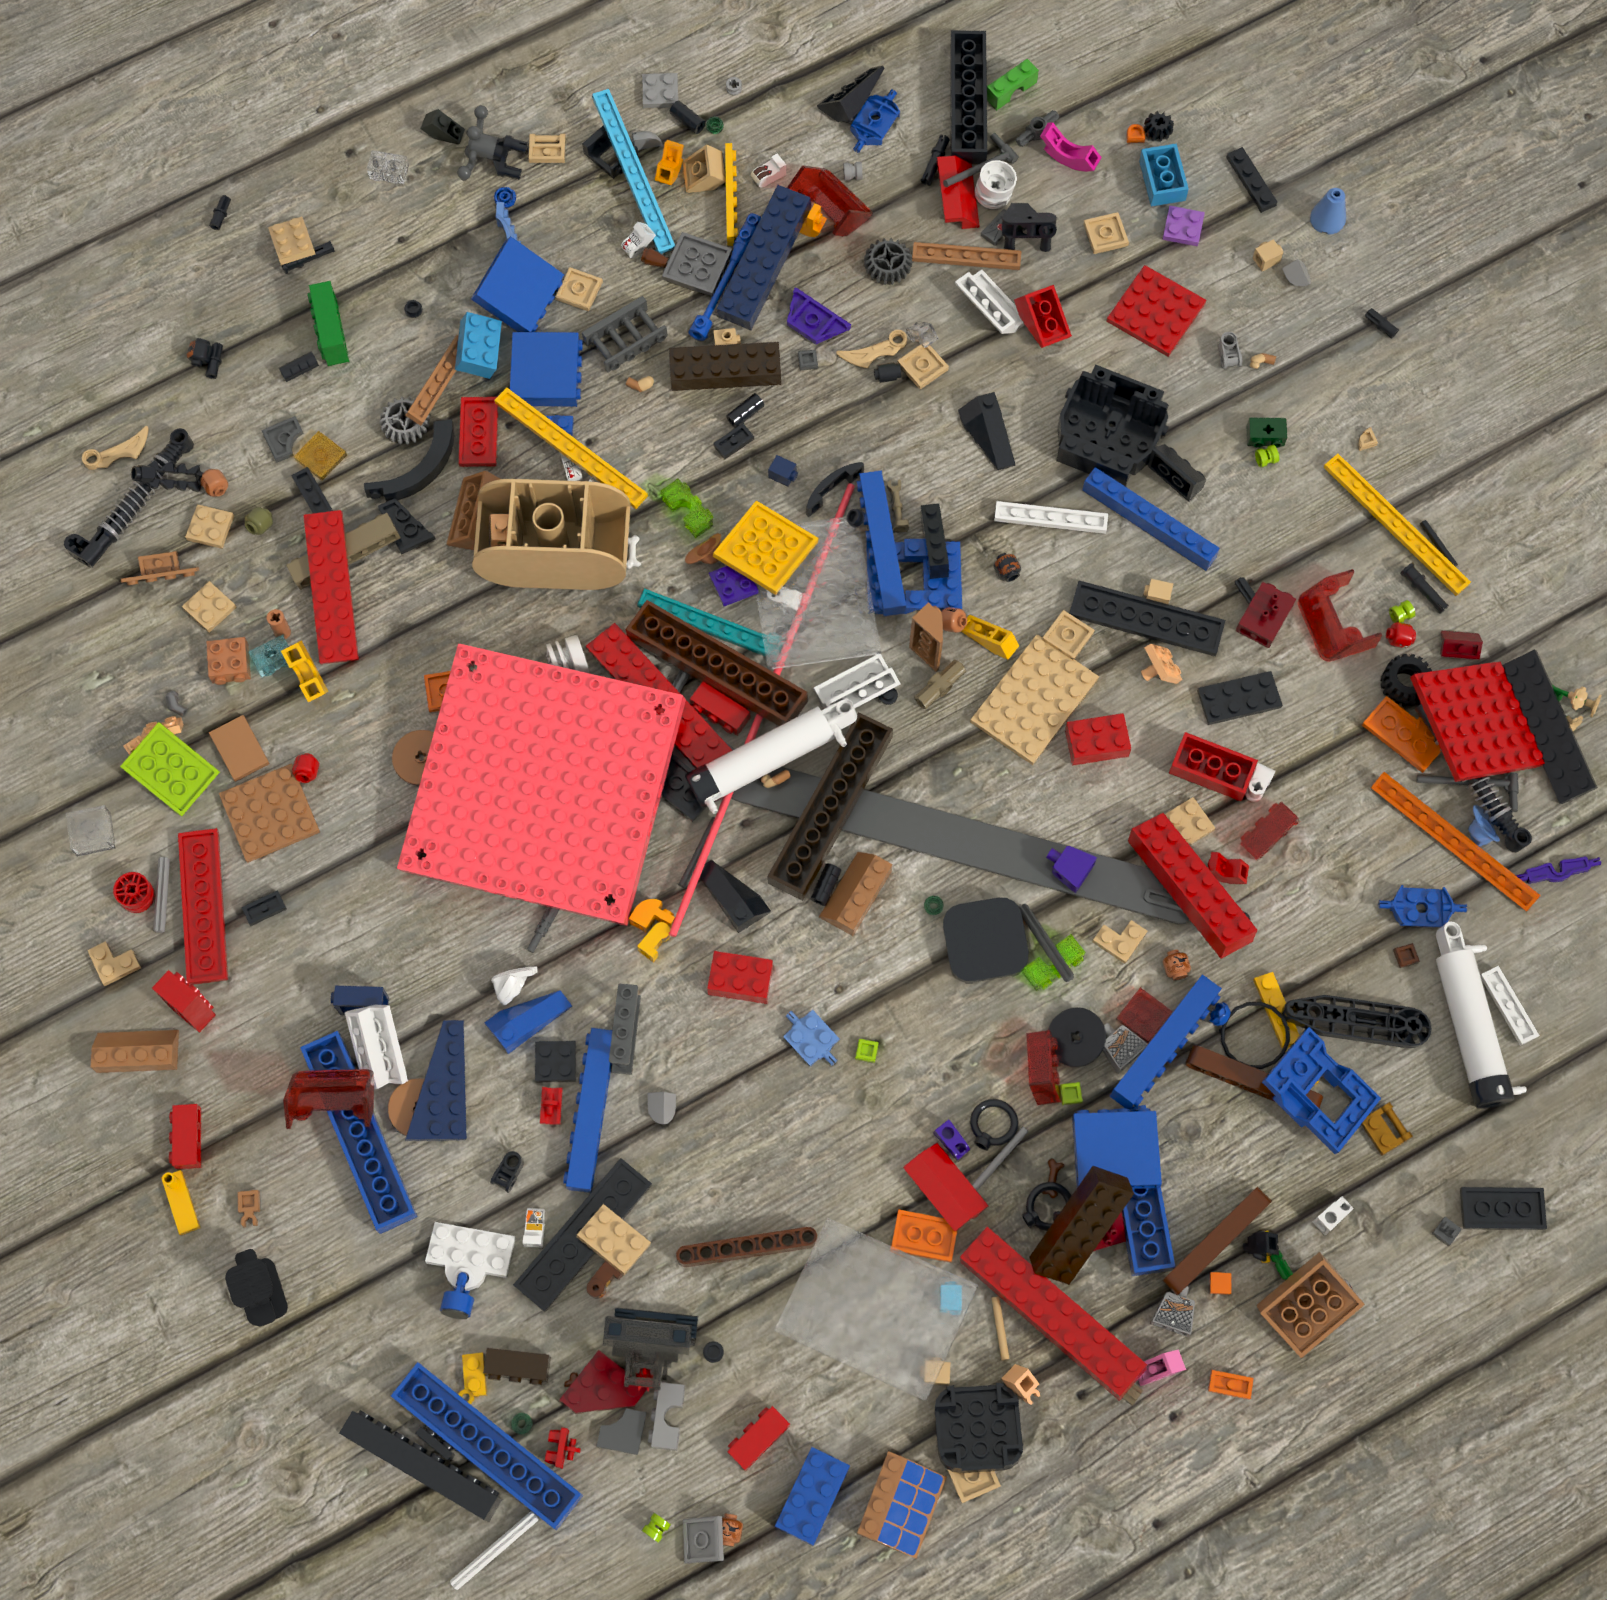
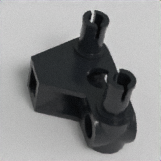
M1011 203L1002 217V235L1005 237L1004 249L1015 250L1016 238H1041L1040 250L1043 252L1050 251L1051 239L1057 231L1056 215L1052 213H1037L1028 203Z

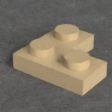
M1132 920L1121 935L1103 925L1092 942L1126 964L1148 931Z
M106 941L87 950L104 986L141 969L132 949L115 958Z

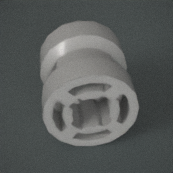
M849 162L843 163L844 181H850L854 177L856 180L863 179L862 162H855L854 166Z

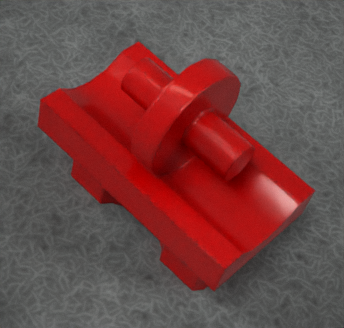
M542 1087L540 1124L561 1125L563 1088Z
M568 1428L549 1431L548 1442L558 1443L559 1445L557 1452L546 1451L545 1462L555 1465L556 1468L563 1469L566 1452H568L567 1460L573 1461L574 1453L581 1452L580 1448L575 1447L576 1439L570 1438L569 1446H567Z

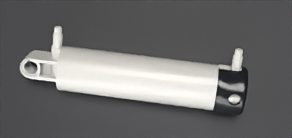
M844 699L822 711L817 706L712 762L686 773V781L700 807L705 808L708 806L709 810L716 814L718 809L715 802L833 739L836 738L838 743L845 747L847 742L841 733V729L854 723L857 719L853 702Z
M1447 922L1436 932L1441 956L1436 959L1469 1080L1473 1103L1477 1109L1504 1105L1515 1099L1514 1095L1525 1093L1527 1089L1524 1086L1512 1087L1506 1071L1474 953L1486 951L1487 946L1465 945L1460 926L1455 922Z

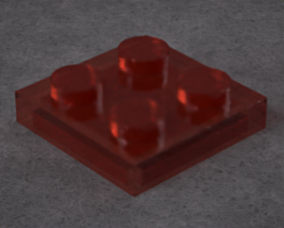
M1140 987L1116 1020L1146 1043H1149L1173 1011Z

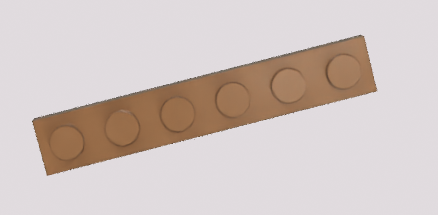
M914 242L912 261L1020 270L1021 251Z
M458 335L455 336L405 415L420 426L456 372L455 362Z

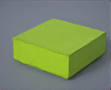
M859 1039L855 1059L875 1063L879 1042Z
M1080 1082L1059 1085L1062 1106L1083 1102Z

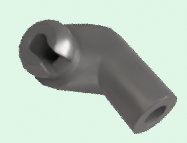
M176 691L168 692L165 696L168 709L184 717L188 709L178 704L179 694Z

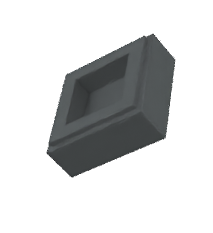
M816 349L798 351L800 371L818 369Z

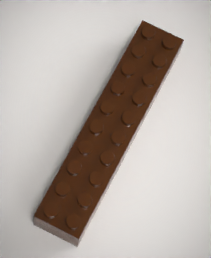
M646 600L626 628L627 636L634 643L696 679L704 681L722 694L777 726H781L798 717L808 702L807 691L649 600Z

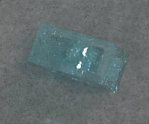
M283 635L248 652L261 677L270 676L276 670L288 667L281 653L283 649L289 647Z

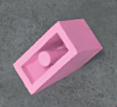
M1179 1349L1144 1361L1147 1364V1369L1138 1381L1140 1386L1186 1370Z

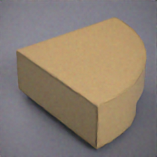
M1371 427L1366 429L1360 436L1358 442L1359 451L1377 446L1378 442Z

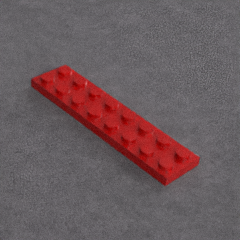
M341 510L305 514L303 516L319 662L323 665L359 660L343 513Z
M215 828L178 833L186 980L190 985L228 980L219 830Z

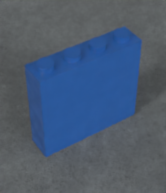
M510 236L504 241L471 300L515 331L535 332L538 327L537 321L544 317L547 304L550 305L555 298L553 295L555 290L558 291L562 286L561 280L564 274Z
M513 332L510 390L531 406L577 407V401L581 400V389L578 388V383L582 382V374L579 372V367H582V356H579V353L583 351V340L579 339V333Z
M1141 1108L1137 1112H1130V1109H1119L1118 1112L1102 1109L1098 1110L1097 1113H1089V1110H1079L1073 1115L1072 1125L1077 1187L1091 1167L1096 1166L1127 1177L1132 1189L1160 1188L1162 1180L1156 1111H1151L1150 1108Z

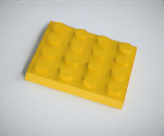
M755 501L713 552V557L776 595L815 547L819 538L760 502Z

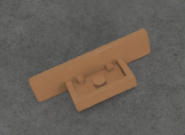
M177 551L139 556L141 575L122 578L121 583L127 582V585L139 584L138 580L145 579L146 583L157 581V577L164 576L165 580L174 579L176 574H183L184 577L194 576L195 572L199 571V567L180 570Z

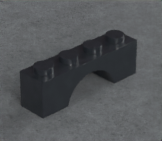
M939 503L921 505V524L926 541L930 579L949 577V561Z

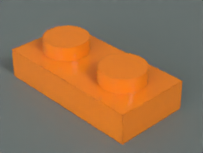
M1211 1370L1208 1392L1250 1400L1254 1378Z

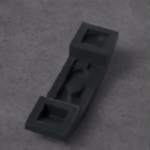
M857 462L846 465L822 480L808 500L806 515L810 517L823 506L822 497L844 479L852 483L859 477V473H864V463Z

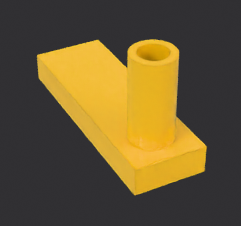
M179 1170L174 1173H165L161 1179L179 1235L200 1229L183 1172Z

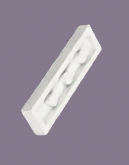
M1497 966L1480 975L1482 982L1519 1045L1521 1046L1539 1037L1540 1035L1500 967Z

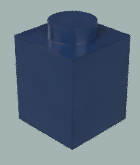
M776 455L768 469L769 479L787 487L798 476L797 464Z

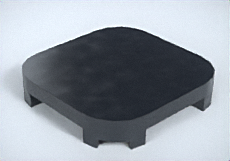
M998 897L955 905L946 912L943 919V930L950 969L958 980L965 982V984H973V982L1002 977H1014L1026 968L1029 951L1020 908L1013 900Z
M1004 1383L955 1388L953 1385L946 1387L939 1394L935 1403L937 1447L940 1462L946 1469L956 1473L1004 1471L1018 1464L1022 1457L1023 1442L1017 1394L1006 1387Z

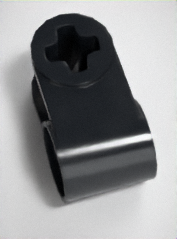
M514 1151L506 1153L499 1167L494 1172L490 1184H497L504 1188L505 1192L509 1193L523 1168V1158ZM517 1157L519 1160L518 1164L514 1167L509 1166V1160Z

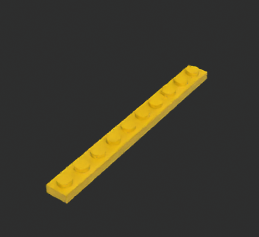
M507 387L495 399V404L597 481L613 486L625 493L634 509H637L648 497L647 492Z
M1339 454L1335 455L1324 465L1323 468L1455 596L1470 585L1471 581Z

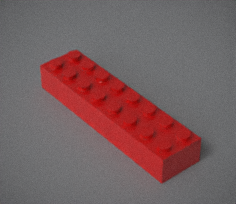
M1164 813L1131 829L1128 839L1129 844L1220 959L1253 942L1257 928Z

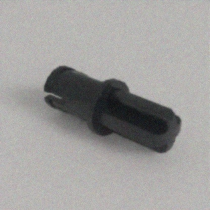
M223 195L220 198L217 208L213 210L214 214L209 224L210 228L220 230L224 218L227 217V209L231 202L230 197Z
M1373 308L1369 309L1365 314V317L1375 324L1377 329H1381L1391 339L1398 333L1399 329L1391 324L1387 317L1384 318Z
M218 342L212 344L213 351L205 374L210 379L217 378L219 365L222 363L223 345Z

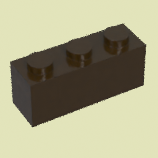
M487 1348L483 1374L488 1376L489 1380L500 1381L501 1377L509 1378V1382L513 1383L529 1380V1384L542 1385V1382L548 1383L551 1357L547 1354Z

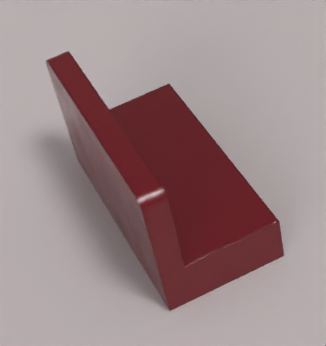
M1441 631L1443 639L1440 652L1441 657L1480 660L1483 641L1478 633Z

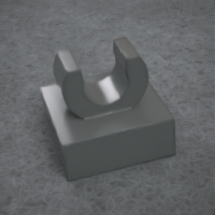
M1444 1217L1432 1234L1449 1247L1462 1229L1447 1217Z

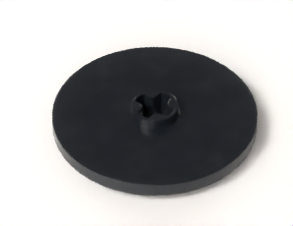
M1078 1007L1070 1008L1059 1013L1051 1022L1047 1032V1043H1052V1056L1058 1062L1068 1067H1083L1094 1062L1102 1053L1106 1043V1030L1101 1019L1092 1011ZM1079 1033V1037H1081L1080 1040L1074 1041V1038L1072 1036L1074 1034L1078 1035Z

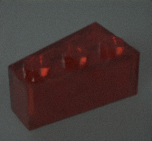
M1282 801L1279 804H1273L1268 810L1270 813L1265 818L1261 817L1254 824L1256 828L1252 832L1248 830L1240 838L1242 840L1240 845L1257 861L1270 851L1282 837L1287 835L1294 825L1300 822L1299 818Z
M1050 1030L1026 1033L1029 1086L1037 1105L1061 1102L1060 1077L1057 1070L1059 1061L1055 1053V1049H1058L1057 1039L1052 1036Z

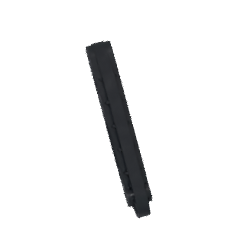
M1330 995L1290 1000L1283 1006L1281 1012L1287 1022L1294 1023L1304 1029L1310 1027L1320 1036L1401 1048H1417L1423 1045L1430 1037L1432 1030L1431 1022L1427 1015L1419 1009ZM1316 1000H1329L1330 1004L1317 1003ZM1336 1002L1350 1003V1007L1338 1006ZM1355 1004L1370 1007L1369 1010L1355 1008ZM1375 1007L1389 1009V1013L1375 1011ZM1309 1010L1315 1012L1316 1017H1312ZM1314 1026L1329 1028V1032L1322 1031ZM1422 1027L1426 1028V1032H1420ZM1334 1029L1346 1030L1348 1035L1334 1033ZM1354 1032L1367 1033L1368 1037L1354 1036ZM1416 1035H1418L1420 1040L1418 1044L1413 1040ZM1373 1036H1387V1040L1374 1039Z

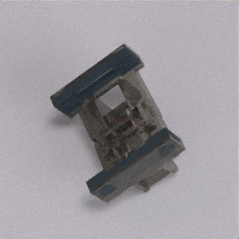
M616 1307L615 1316H606L602 1346L613 1347L612 1356L625 1358L624 1387H629V1385L638 1386V1391H640L641 1387H646L647 1392H649L650 1388L661 1390L662 1380L667 1381L668 1367L671 1368L672 1363L681 1364L683 1355H689L690 1345L695 1346L699 1316Z

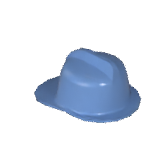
M1474 805L1473 813L1475 818L1468 828L1472 841L1479 847L1487 845L1494 840L1499 842L1500 838L1496 833L1495 827L1488 820L1489 815L1487 813L1484 814L1485 810Z

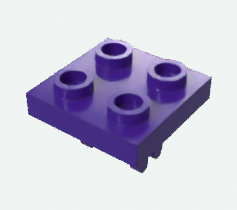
M729 566L709 572V577L723 607L759 593L755 582Z

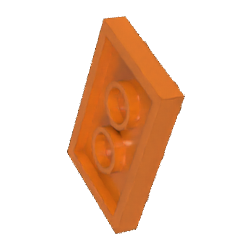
M898 1209L891 1251L951 1263L957 1231L955 1232L944 1218Z

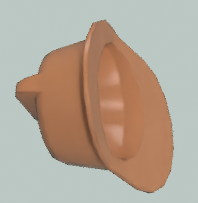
M714 534L708 540L693 548L685 557V562L687 564H692L699 560L705 564L718 562L719 560L713 557V552L721 544V534Z

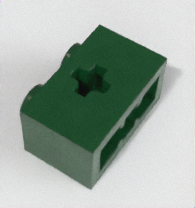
M1249 418L1246 426L1247 446L1255 448L1275 445L1276 448L1285 446L1287 440L1286 418Z

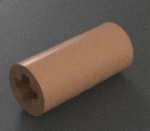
M278 609L271 610L267 614V621L275 637L279 640L287 639L291 634V629L284 614Z

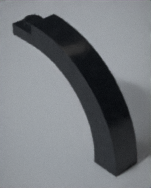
M452 419L434 421V435L429 451L423 460L411 471L391 480L364 483L367 498L378 499L384 496L386 502L394 498L401 500L416 494L433 482L444 469L453 449L455 435Z

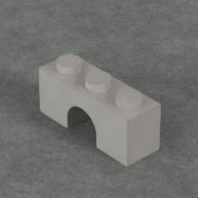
M659 1382V1387H655L654 1400H657L656 1409L652 1408L651 1421H654V1428L649 1430L648 1443H652V1448L678 1450L680 1429L667 1425L665 1423V1414L671 1408H683L685 1385Z

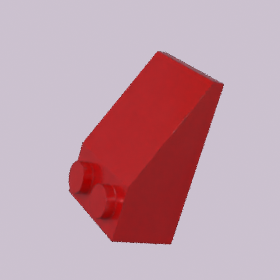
M1054 285L1014 299L1021 320L1041 348L1072 337Z

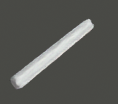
M532 1511L529 1512L452 1578L450 1584L456 1590L461 1588L538 1521L536 1514Z

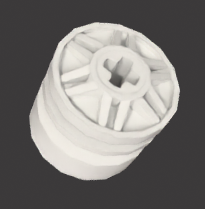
M996 160L986 163L981 168L974 190L975 197L981 205L989 209H1000L1008 204L1017 181L1016 172L1013 167L1006 162Z
M577 635L565 638V648H562L560 643L556 641L557 650L553 651L551 643L546 644V657L550 665L589 673Z

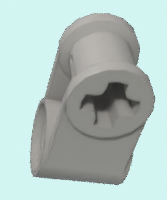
M1232 332L1223 333L1218 344L1222 369L1236 365L1241 367L1242 354L1236 335Z

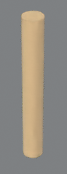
M999 1296L992 1297L1001 1360H1009Z

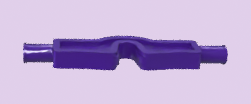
M1586 856L1564 859L1559 862L1560 873L1555 871L1551 863H1546L1538 867L1526 869L1524 874L1516 876L1522 881H1527L1528 884L1546 880L1549 882H1561L1568 879L1571 875L1588 872L1591 867L1600 866L1601 861H1599V857L1588 860Z

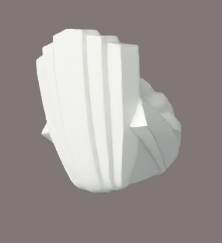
M538 967L513 969L494 976L491 981L498 1001L502 1005H507L520 993L526 978L538 972Z

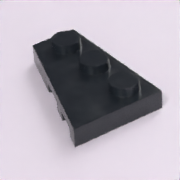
M395 498L378 506L381 514L388 513L401 537L395 541L401 555L436 539Z

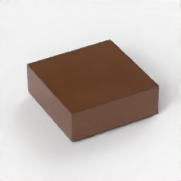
M1413 943L1393 949L1399 968L1420 962Z

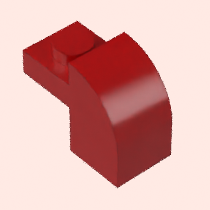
M1211 852L1208 869L1219 882L1247 884L1248 864L1242 859H1226L1219 852Z

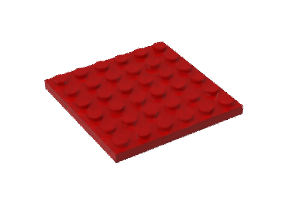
M1501 661L1418 673L1410 677L1455 782L1542 767L1545 764L1542 758L1543 755L1537 747L1535 737L1529 729L1527 719L1521 711L1519 701L1513 693L1512 685L1506 677Z

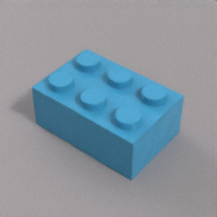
M1177 143L1142 149L1139 163L1150 205L1157 206L1186 201L1189 188Z
M466 312L460 321L455 370L488 379L491 378L497 370L502 321Z

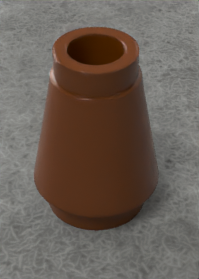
M645 247L641 261L645 265L665 268L668 257H665L651 247Z

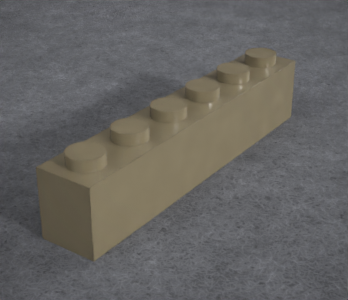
M388 513L380 514L374 520L362 523L350 532H345L348 565L401 538ZM307 553L300 558L293 559L286 565L300 590L311 585Z

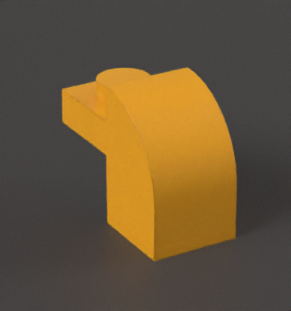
M670 140L665 142L662 159L657 164L655 181L672 185L676 181L683 163L682 153L684 145Z
M814 203L799 233L808 237L819 235L827 220L821 214L820 205Z
M647 899L636 906L629 917V922L634 927L648 933L655 920L666 923L671 929L675 917L671 911L667 909L661 910L663 908L662 901Z

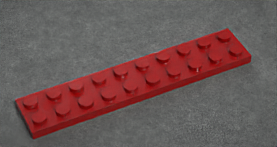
M616 623L612 624L586 645V649L613 679L680 694ZM686 700L674 745L695 768H698L733 751ZM660 707V710L657 709L656 712L658 715H661V713H664V710Z

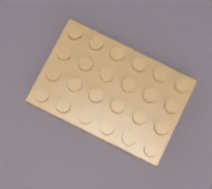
M1036 635L974 714L970 722L1033 765L1098 681L1099 676L1076 660H1072L1044 642L1039 635Z

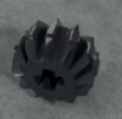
M1156 111L1155 115L1150 113L1144 122V131L1147 133V138L1152 137L1153 141L1156 139L1160 142L1163 139L1167 140L1174 130V121L1171 120V115L1165 116V111L1162 114Z

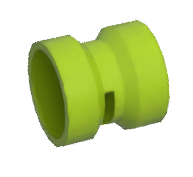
M1271 445L1267 446L1266 449L1255 450V459L1261 468L1267 466L1268 463L1274 464L1279 462V453L1276 446Z
M1405 600L1399 606L1389 608V615L1394 623H1403L1405 619L1415 617V609L1410 601Z
M653 1513L650 1517L651 1521L641 1531L659 1543L663 1538V1532L667 1531L671 1524L656 1513Z

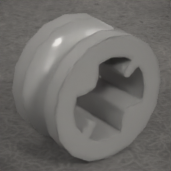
M731 77L726 81L728 94L733 96L740 94L742 83L739 78Z

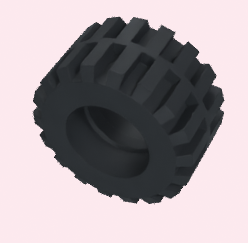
M1402 654L1401 657L1399 655L1396 656L1394 660L1392 659L1388 663L1381 676L1380 681L1382 683L1380 686L1381 689H1384V696L1388 695L1396 704L1402 703V706H1407L1408 703L1410 706L1415 705L1416 702L1419 703L1420 700L1414 686L1408 687L1403 685L1398 680L1397 675L1404 673L1413 676L1418 673L1431 672L1432 669L1427 668L1429 664L1426 661L1422 662L1423 658L1420 656L1415 658L1414 654L1407 656V654Z

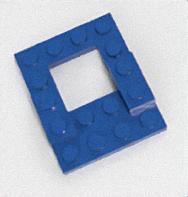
M904 539V542H895L898 562H923L924 590L905 591L906 613L904 614L921 610L928 602L932 606L938 607L941 612L947 607L962 609L960 542H946L949 577L930 579L925 539ZM867 542L868 614H883L882 610L878 609L877 599H880V595L875 592L874 582L877 581V578L872 575L871 565L874 562L873 559L869 558L868 548H871L870 542Z
M1310 1027L1302 1032L1262 1081L1275 1095L1272 1099L1301 1128L1304 1126L1309 1128L1334 1154L1340 1152L1381 1100L1352 1069L1337 1064L1327 1054L1324 1041ZM1321 1076L1333 1087L1338 1085L1352 1099L1334 1123L1306 1096Z

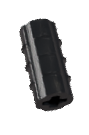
M678 100L671 106L670 114L689 130L699 134L704 129L705 120L689 109L687 105Z
M311 351L279 367V370L285 381L288 382L308 371H312L319 364Z
M754 393L729 412L726 418L736 428L751 418L756 412L758 413L764 407V402L758 394Z
M830 863L825 864L810 898L813 902L826 906L841 873L839 867Z

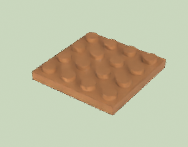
M292 763L219 793L247 863L320 833L302 786L292 774Z

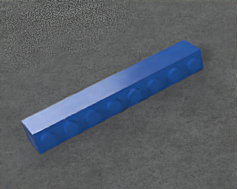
M1096 467L1084 481L1082 491L1205 571L1208 570L1217 558L1220 550L1218 546Z
M882 470L859 473V481H856L857 491L861 492L862 495L859 498L860 508H864L865 511L863 525H867L868 531H865L866 541L870 542L871 548H868L869 558L873 559L874 562L871 565L872 575L877 578L874 586L875 592L880 595V599H877L878 609L882 610L883 616L906 613V601Z
M1202 974L1109 1097L1125 1109H1131L1133 1105L1138 1107L1144 1099L1141 1096L1143 1092L1146 1091L1148 1093L1155 1084L1153 1079L1156 1076L1158 1078L1161 1077L1166 1070L1164 1067L1166 1062L1171 1064L1177 1056V1053H1175L1178 1047L1182 1049L1188 1041L1186 1036L1189 1033L1193 1035L1199 1027L1197 1024L1198 1020H1204L1210 1012L1208 1007L1210 1005L1215 1006L1221 997L1218 994L1222 988Z
M591 1028L590 1034L587 1033L585 1045H588V1051L583 1054L582 1060L585 1070L584 1073H580L579 1079L582 1089L581 1092L577 1093L576 1104H579L578 1112H574L573 1124H576L575 1132H571L570 1144L573 1145L572 1151H568L566 1163L569 1164L568 1172L565 1171L563 1184H566L567 1190L591 1193L593 1189L612 1063L609 1062L612 1030Z

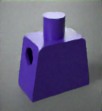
M1066 846L1062 853L1052 848L1046 857L1055 863L1052 868V874L1074 893L1078 891L1097 857L1071 846Z

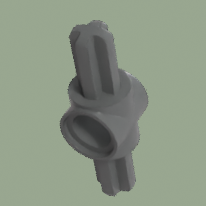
M1052 110L1044 117H1034L1030 125L1026 127V131L1016 138L1017 145L1023 147L1031 140H1041L1040 135L1047 123H1054L1059 119L1057 111Z

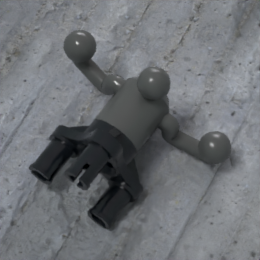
M483 105L477 106L474 110L477 124L476 126L469 127L467 130L469 142L465 148V155L469 160L466 166L459 167L457 171L459 178L462 181L470 178L476 157L480 156L493 160L497 176H507L520 180L522 169L508 166L506 159L508 152L511 150L527 154L529 143L514 139L510 135L499 138L484 134L483 125L484 119L488 115V110Z

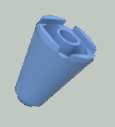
M1339 188L1330 189L1312 209L1310 222L1318 232L1321 233L1323 231L1331 235L1343 229L1346 223V201L1343 190Z

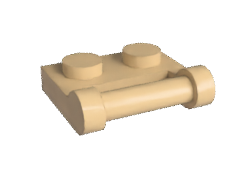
M530 134L529 163H565L566 134ZM536 143H559V144H536Z

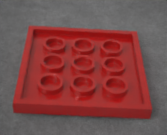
M1144 265L1109 314L1106 322L1169 357L1207 300Z

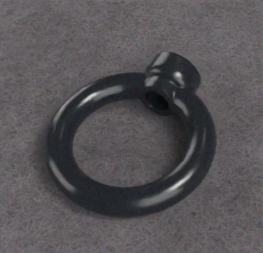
M988 1099L979 1103L974 1108L970 1117L971 1130L976 1137L974 1144L986 1151L989 1150L990 1146L1006 1144L1015 1136L1018 1130L1019 1122L1015 1110L1011 1105L999 1099ZM990 1107L1001 1108L1010 1118L1008 1132L998 1138H992L989 1134L982 1132L978 1125L980 1114L983 1110Z
M1045 1182L1037 1185L1030 1192L1026 1201V1212L1022 1214V1218L1030 1229L1036 1226L1043 1231H1048L1052 1223H1045L1040 1220L1034 1210V1203L1037 1196L1047 1190L1060 1193L1067 1203L1072 1195L1063 1185L1055 1182Z

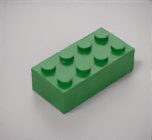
M331 281L309 285L310 292L307 293L311 304L310 311L315 323L313 325L318 338L317 345L322 360H326L328 366L350 362L338 303Z

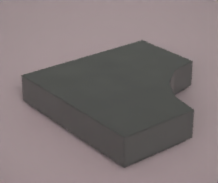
M296 416L261 430L276 463L294 456L292 451L293 444L299 436L304 434Z
M626 1408L623 1416L616 1423L601 1425L596 1447L638 1455L647 1412Z

